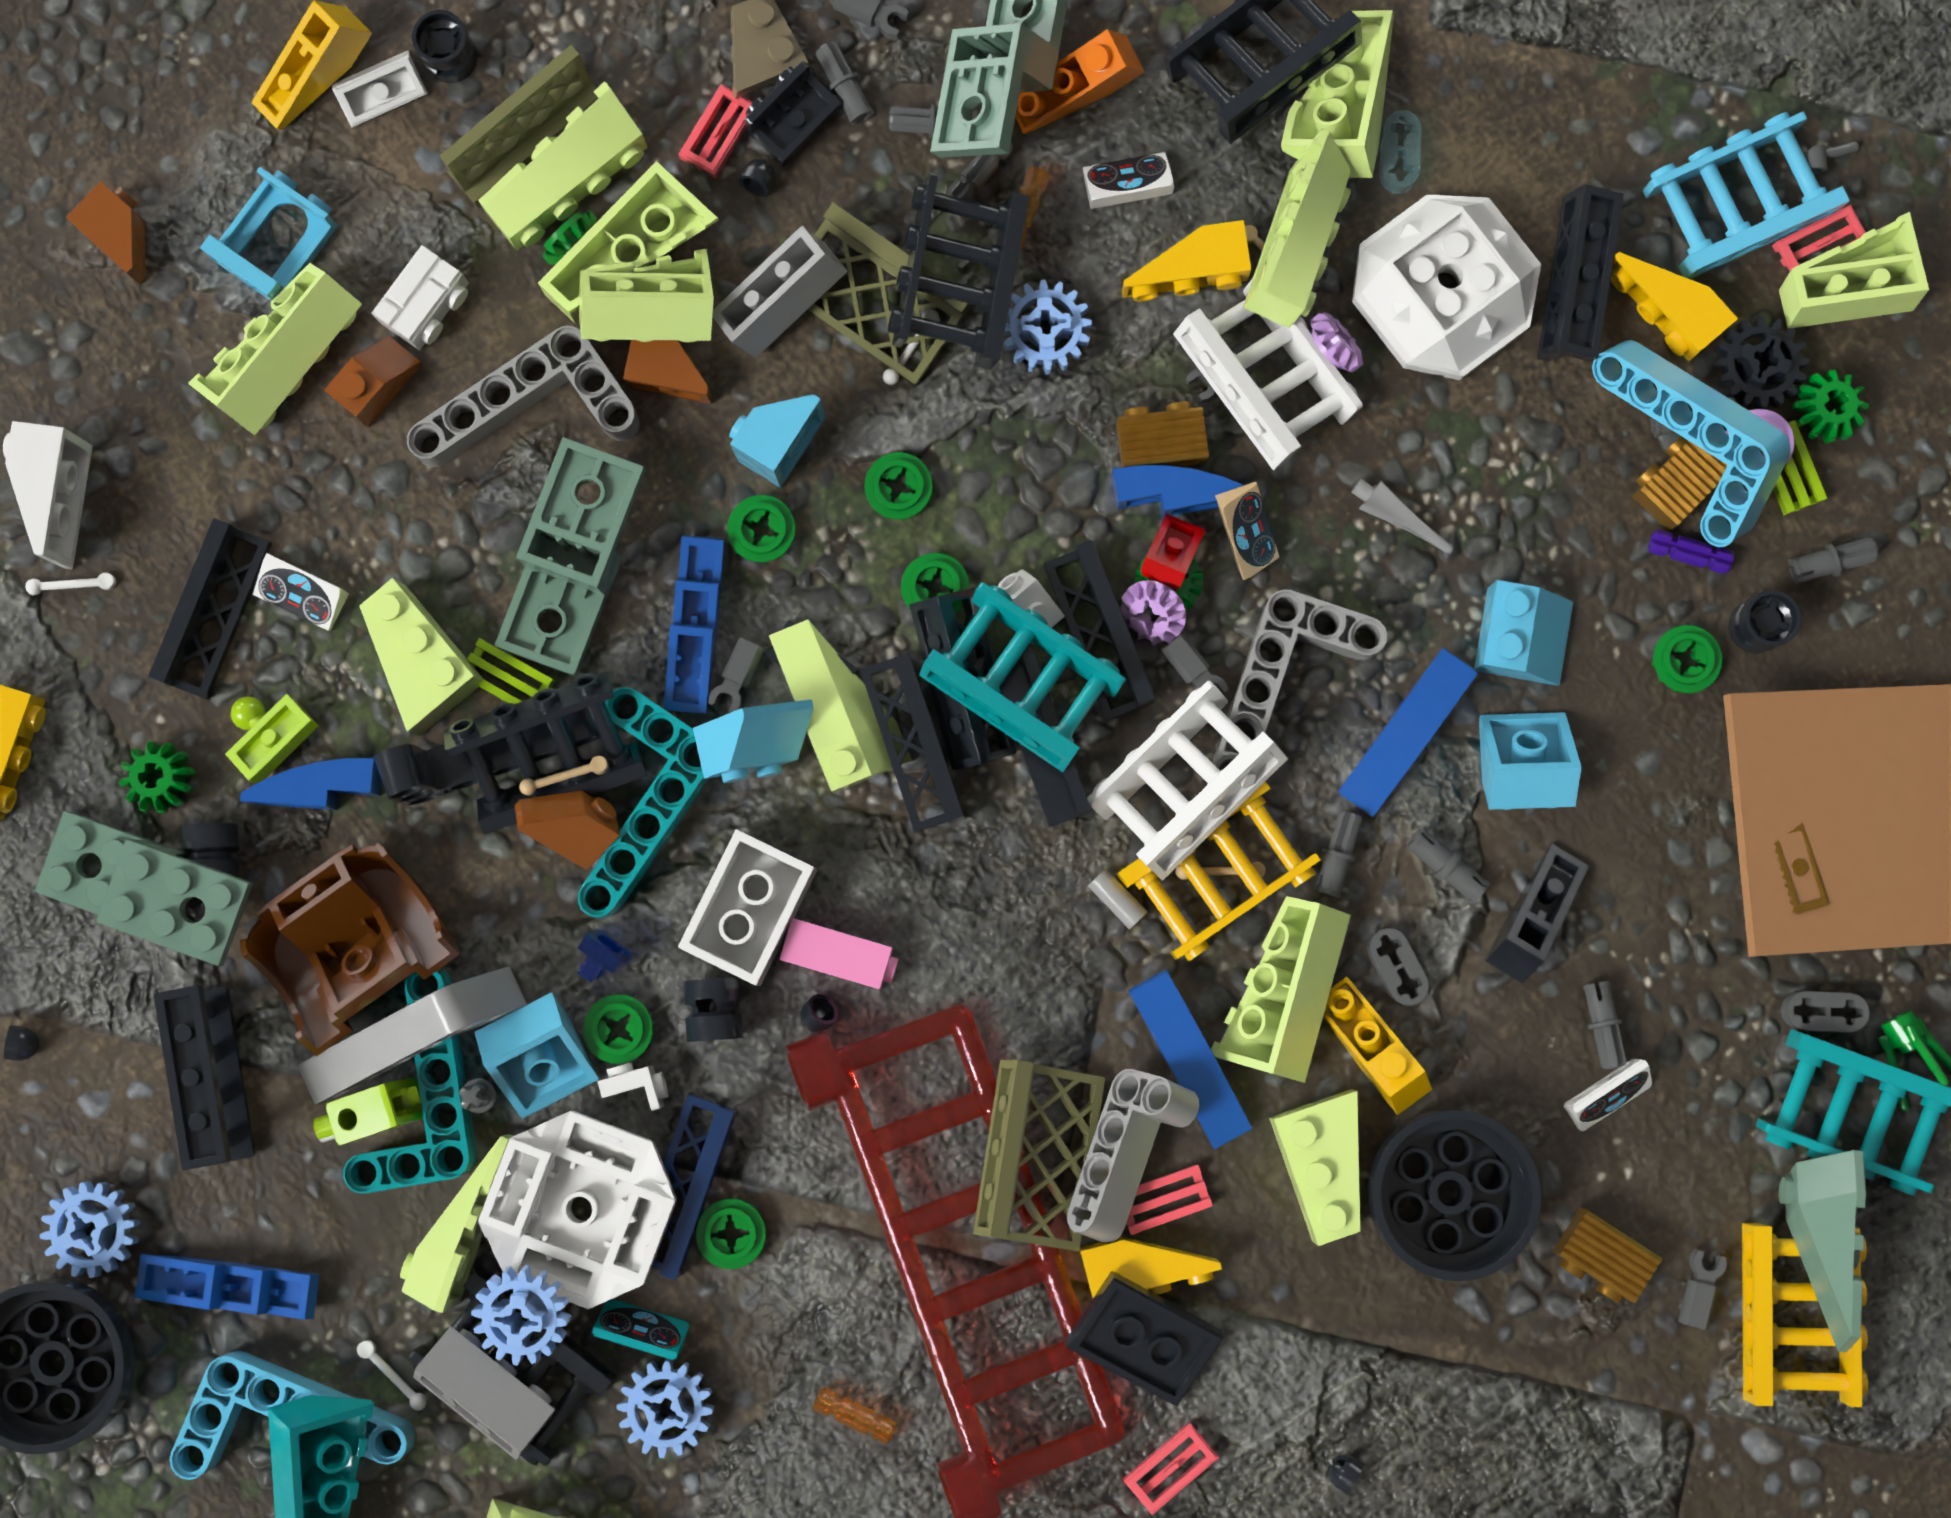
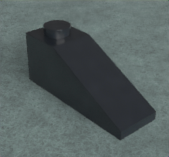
M1551 844L1501 927L1485 961L1523 984L1545 962L1589 865Z

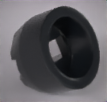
M754 159L749 161L744 167L738 180L749 192L759 196H767L774 185L776 175L772 165L765 168V160Z
M822 994L813 995L800 1011L801 1022H804L809 1031L815 1033L827 1030L838 1019V1009L835 1003L829 997ZM818 1010L823 1015L822 1018H819L815 1014Z
M10 1025L5 1039L4 1059L24 1061L31 1058L39 1048L37 1035L29 1028Z
M1343 1454L1332 1459L1333 1464L1328 1466V1476L1330 1482L1336 1488L1348 1494L1364 1468L1365 1463L1351 1455Z

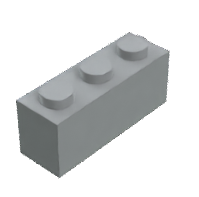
M802 225L713 310L712 317L732 343L756 358L848 271L829 247Z
M450 1326L415 1368L413 1378L517 1460L554 1413L555 1409L549 1405L552 1400L536 1385L531 1384L527 1387L515 1378L517 1371L504 1359L499 1361L496 1358L493 1360L480 1349L482 1343L472 1333L465 1329L458 1332Z

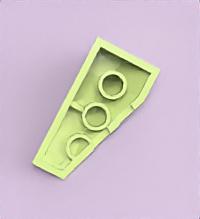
M1393 10L1352 11L1361 20L1362 44L1310 83L1300 101L1295 100L1287 115L1281 142L1283 152L1299 159L1322 128L1330 132L1351 169L1349 178L1373 177L1380 142L1394 19Z
M805 620L769 635L794 700L812 699L814 709L807 733L831 792H839L892 770L893 767L865 684L856 674L853 675L836 654L837 652L809 620ZM881 704L882 709H883V712H884V715H885L886 712H887V710H886V709L884 708V706ZM891 716L888 722L890 733L903 739L896 720ZM893 740L899 756L904 745ZM907 751L901 765L912 762L909 751Z
M513 1135L500 1136L416 1248L415 1253H409L403 1263L400 1278L405 1279L402 1292L434 1311L444 1313L461 1302L465 1290L463 1285L469 1279L483 1237L478 1219L508 1141Z

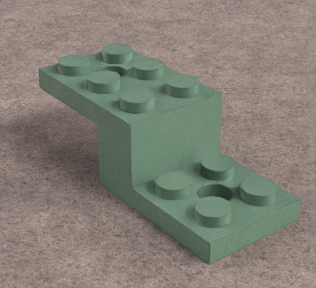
M990 0L986 26L952 29L931 144V153L940 158L1009 154L1019 93L1052 90L1068 0ZM1033 1L1030 12L1025 17H1022L1023 9L1028 7ZM982 103L981 112L975 119L971 120L972 111L977 109Z
M562 438L516 556L525 568L495 642V647L577 677L622 561L621 556L615 549L646 469L644 466L570 439ZM585 483H596L600 486L601 491L598 500L589 505L580 503L577 497L579 488ZM552 610L559 612L562 617L560 628L553 633L543 632L540 628V618L542 615Z
M63 811L34 892L97 914V923L213 965L224 966L253 883L188 860L189 854L83 815L71 811ZM91 853L97 855L102 864L100 873L94 878L87 876L82 867L84 858ZM194 897L202 900L205 905V915L199 922L189 920L185 912L187 902Z

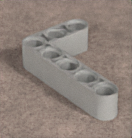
M562 326L416 423L409 430L407 445L409 450L424 465L440 467L568 381L571 382L610 438L617 441H626L632 438L638 432L640 418L633 404L589 340L581 339L580 329L574 326ZM571 341L581 343V349L576 356L571 358L561 356V351L567 343ZM535 365L546 367V372L540 380H526L527 372L531 367ZM595 375L605 377L604 385L600 390L596 392L585 390L586 381L590 377ZM503 388L510 390V397L506 403L502 405H493L491 403L492 396L497 390ZM618 409L628 411V419L623 425L613 427L608 424L609 416ZM473 412L475 414L473 424L469 428L458 429L456 427L458 417L463 413ZM438 436V447L431 453H422L421 445L427 437Z
M1284 589L1277 591L1269 598L1263 608L1227 717L1234 724L1238 722L1250 724L1255 733L1254 739L1257 738L1262 732H1266L1296 640L1355 660L1365 661L1378 654L1387 642V631L1381 621L1293 590ZM1277 602L1290 604L1294 610V619L1288 622L1278 620L1274 616L1273 605ZM1324 615L1332 619L1335 625L1332 635L1326 636L1316 631L1314 627V618L1316 616ZM1367 629L1371 631L1375 637L1374 648L1363 649L1358 646L1355 641L1356 630ZM1264 642L1277 644L1281 651L1280 660L1276 662L1264 660L1259 652L1260 644ZM1260 682L1263 684L1268 692L1267 700L1261 703L1251 701L1246 694L1248 683ZM1222 735L1212 761L1218 769L1222 763L1232 762L1239 755V752Z
M510 966L443 987L328 1048L317 1057L313 1056L298 1065V1068L314 1104L319 1105L362 1085L457 1034L492 1023L526 1006L527 1003Z

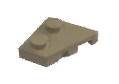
M746 0L732 6V94L735 99L775 83L782 72L788 67L792 66L795 69L802 61L808 65L804 53L775 0Z

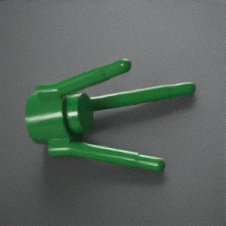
M1913 1009L1901 1013L1880 1025L1885 1035L1877 1039L1885 1051L1888 1065L1899 1068L1894 1048H1899L1901 1054L1917 1049L1939 1083L1943 1086L1948 1085V1078L1926 1044L1950 1072L1951 1057L1927 1030L1921 1017L1917 1018ZM1905 1095V1098L1900 1097L1898 1101L1900 1109L1904 1112L1909 1109Z

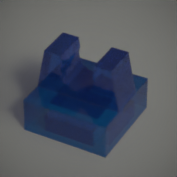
M596 929L586 934L577 948L587 955L577 973L589 982H593L595 978H600L606 969L614 973L624 967L632 952L601 930Z

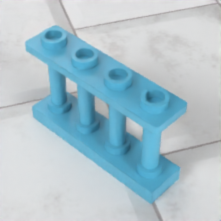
M1804 111L1791 117L1788 112L1781 113L1768 120L1764 124L1765 129L1753 134L1750 129H1746L1730 137L1726 141L1727 146L1716 151L1713 150L1712 146L1703 148L1688 158L1689 163L1678 168L1675 167L1674 163L1659 168L1650 175L1652 180L1643 189L1645 198H1650L1661 192L1664 193L1690 246L1687 250L1689 255L1678 266L1683 277L1692 279L1788 236L1841 210L1850 201L1843 186L1827 192L1825 187L1820 188L1793 134L1807 120ZM1774 141L1778 142L1804 194V197L1801 199L1803 204L1789 209L1787 204L1782 205L1755 151ZM1736 158L1740 159L1766 212L1763 216L1765 221L1752 227L1749 221H1743L1717 168ZM1699 175L1702 176L1728 229L1725 233L1727 238L1714 244L1711 238H1705L1679 185Z

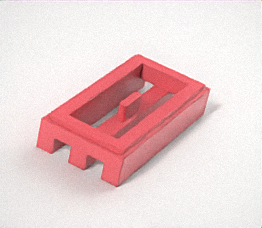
M720 84L679 152V158L686 163H692L695 168L700 171H706L709 176L716 179L746 130L744 121L747 117L746 111L753 102L744 96L735 99L732 90ZM726 98L731 100L730 105L699 156L694 154L693 152ZM740 106L743 107L744 109L742 113L740 114L733 128L729 132L728 136L726 137L725 141L723 142L713 161L710 163L708 159L712 155L713 151L715 150L716 146L718 145L719 141L721 140L722 136L724 135L725 131L727 130L728 126L730 125Z
M1849 205L1776 241L1772 247L1776 253H1780L1782 257L1780 262L1783 267L1787 266L1789 271H1791L1792 268L1799 265L1798 260L1853 233L1859 239L1866 232L1852 206ZM1845 218L1849 223L1848 226L1795 252H1792L1789 247Z
M1198 1164L1139 1184L1136 1196L1191 1176L1195 1183L1133 1205L1126 1222L1130 1235L1213 1206ZM1196 1193L1199 1194L1200 1200L1135 1223L1134 1215Z
M1189 1421L1123 1478V1481L1150 1514L1153 1515L1219 1457ZM1188 1437L1192 1438L1193 1442L1142 1486H1139L1137 1483L1139 1479ZM1201 1449L1205 1454L1153 1500L1147 1495Z

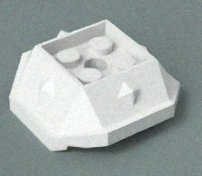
M1425 195L1360 243L1357 249L1352 302L1403 368L1462 380L1530 328L1541 263L1490 198ZM1449 273L1453 275L1457 280L1458 286L1452 289L1442 286L1438 280V274Z
M572 1110L509 1139L478 1219V1224L485 1238L488 1239L502 1271L512 1266L516 1275H519L520 1270L525 1265H530L531 1276L537 1277L540 1272L545 1270L547 1271L545 1282L548 1285L557 1281L561 1283L556 1292L557 1297H569L570 1303L590 1309L646 1283L677 1198L654 1141ZM576 1197H584L591 1203L592 1214L588 1220H579L573 1215L571 1206Z

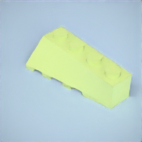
M605 81L594 91L598 99L587 110L583 111L578 106L566 117L569 123L558 137L546 136L535 146L536 149L531 155L533 161L527 166L523 162L517 163L478 200L487 215L517 251L524 245L529 247L537 243L544 236V229L557 219L562 221L571 216L578 208V202L590 193L595 195L604 190L609 185L611 176L623 167L628 169L638 163L644 155L643 151L648 148L643 134Z
M1321 128L1289 171L1243 308L1287 328H1290L1300 315L1306 317L1315 302L1316 293L1311 290L1314 281H1319L1326 268L1328 258L1324 257L1323 254L1326 246L1329 247L1338 232L1340 224L1335 222L1337 212L1340 213L1343 210L1351 193V189L1346 187L1351 169L1332 135L1325 129Z
M656 161L538 284L546 297L577 325L580 322L579 292L581 270L632 262L634 268L645 267L657 260V257L665 255L719 220Z
M309 263L271 301L273 311L268 316L254 317L243 328L245 331L244 340L231 351L224 347L213 358L214 362L218 365L206 377L198 373L188 384L249 432L256 435L260 429L267 427L273 421L276 409L284 399L299 389L303 382V376L310 367L326 356L330 348L329 344L337 334L352 324L356 317V311L362 303L327 273Z
M1286 896L1263 942L1262 948L1265 953L1259 965L1255 969L1250 968L1244 981L1248 987L1238 1007H1231L1224 1023L1228 1024L1221 1042L1214 1041L1211 1047L1214 1057L1305 1083L1351 917L1350 914L1320 903Z

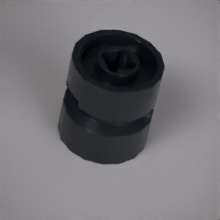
M439 9L429 11L418 19L413 27L411 36L413 47L431 76L445 83L460 82L470 76L477 64V49L460 18L450 11Z
M1769 590L1761 592L1737 606L1730 616L1728 629L1731 639L1739 648L1748 653L1760 654L1773 650L1793 639L1800 629L1802 616L1799 606L1791 596L1781 591Z
M199 823L180 826V850L189 854L188 860L239 878L238 860L230 856V853L239 848L238 824Z
M739 977L683 981L684 1005L691 1009V1014L685 1018L687 1042L743 1038L742 1014L735 1011V1005L741 1001ZM711 999H714L717 1010L715 1012H710L709 1009Z

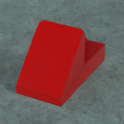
M1166 513L1140 569L1141 574L1178 590L1183 583L1205 529Z

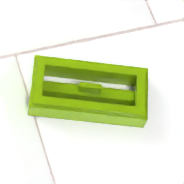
M1795 420L1788 422L1794 436L1793 454L1811 496H1808L1791 456L1784 466V471L1790 480L1798 501L1792 502L1781 474L1773 488L1783 516L1827 499Z
M481 638L476 642L475 645L477 647L474 652L470 653L467 658L474 668L478 666L531 697L541 690L552 688L555 682L552 678ZM485 651L543 683L540 689L536 690L483 660L482 656ZM484 679L477 685L507 703L517 704L522 702Z

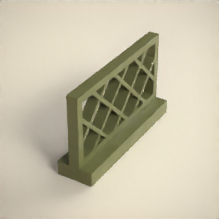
M572 45L566 48L440 155V158L449 170L448 174L477 208L481 205L478 200L517 163L523 162L527 166L533 161L531 155L538 143L546 136L558 137L569 123L566 117L578 106L585 111L598 99L594 93L597 88L592 84L580 54Z
M832 202L823 216L825 218L824 222L815 235L824 241L830 232L842 240L845 258L839 259L842 265H847L850 288L832 292L826 291L817 300H823L824 310L815 304L807 310L917 386L947 341L936 339L928 350L926 341L935 338L922 335L908 338L903 345L921 342L923 359L915 371L911 372L899 363L898 349L892 346L894 333L889 332V342L872 345L866 340L863 322L886 318L888 326L892 310L890 309L887 287L896 286L901 265L907 266L909 255ZM850 247L862 255L851 257ZM868 260L875 263L880 282L856 286L853 263ZM922 264L920 274L943 279ZM884 270L896 279L885 281ZM881 289L885 312L862 316L858 293ZM917 291L913 313L915 312L917 317H922L921 311L939 308L951 316L947 324L958 326L963 317L968 316L974 305ZM852 294L856 317L840 321L832 317L829 298ZM918 294L931 303L920 305ZM857 324L859 335L848 328L847 325ZM891 348L893 358L880 349Z
M1000 1060L973 1230L974 1235L1073 1251L1080 1250L1081 1234L1074 1232L1069 1227L1067 1240L1056 1239L1046 1223L1062 1210L1067 1217L1068 1208L1075 1190L1064 1197L1053 1179L1070 1167L1077 1178V1185L1099 1122L1105 1077L1037 1065L1021 1060ZM1034 1074L1046 1076L1054 1089V1092L1040 1103H1038L1031 1092ZM1057 1078H1059V1079H1064V1080H1068V1081H1067L1066 1083H1064L1063 1085H1061V1083L1059 1082V1080H1058ZM1079 1082L1091 1084L1088 1103L1077 1110L1066 1092ZM1060 1098L1071 1117L1055 1129L1043 1110ZM1037 1116L1048 1135L1032 1147L1024 1134L1026 1124ZM1076 1123L1083 1134L1082 1146L1071 1154L1060 1135ZM1053 1142L1064 1160L1048 1172L1037 1154ZM1030 1160L1041 1176V1179L1025 1191L1018 1181L1019 1168ZM1044 1186H1047L1057 1204L1041 1216L1030 1198ZM1024 1204L1035 1222L1022 1233L1010 1231L1012 1212ZM1040 1229L1044 1237L1033 1234Z

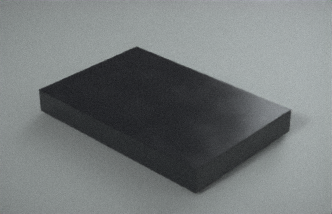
M1111 1271L1066 1338L1065 1344L1069 1350L1177 1407L1223 1340L1224 1335L1222 1330L1120 1274Z

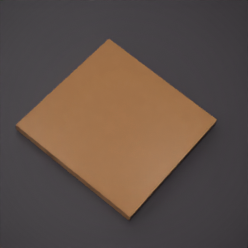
M1951 684L1732 693L1724 695L1748 957L1951 944ZM1803 823L1829 905L1795 914L1792 912L1794 905L1789 903L1792 897L1787 895L1789 888L1784 886L1787 880L1782 878L1784 871L1779 869L1782 863L1777 861L1779 854L1774 852L1777 847L1774 843L1778 840L1780 842L1798 903L1802 904L1821 898L1802 832L1800 830L1789 833ZM1800 858L1807 862L1808 871L1805 875L1797 876L1793 873L1791 866L1795 859Z

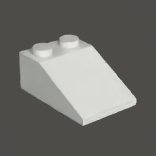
M12 421L11 431L4 438L3 454L6 458L5 465L35 555L60 567L73 569L93 445L64 427Z

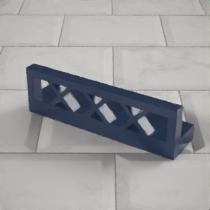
M692 1094L687 1095L663 1164L668 1177L672 1173L676 1181L672 1188L678 1187L685 1201L680 1215L669 1220L665 1232L670 1244L664 1261L655 1258L651 1267L660 1270L659 1275L673 1280L681 1276L696 1233L698 1221L703 1213L738 1110ZM694 1106L715 1113L709 1132L697 1139L689 1124ZM686 1131L691 1142L680 1146ZM705 1140L703 1149L701 1150L699 1142ZM693 1146L699 1161L694 1174L682 1180L674 1162L677 1153ZM691 1181V1184L687 1192L684 1184ZM677 1222L674 1232H672L670 1225Z

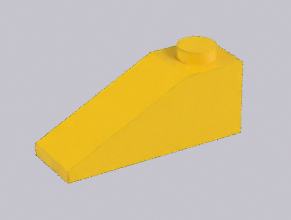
M313 0L251 103L276 129L283 130L352 67L372 32L347 7Z

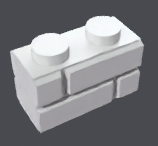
M421 245L371 314L383 326L420 350L425 343L430 345L438 338L443 329L441 321L450 309L455 311L463 304L468 295L466 287L469 282L459 270Z

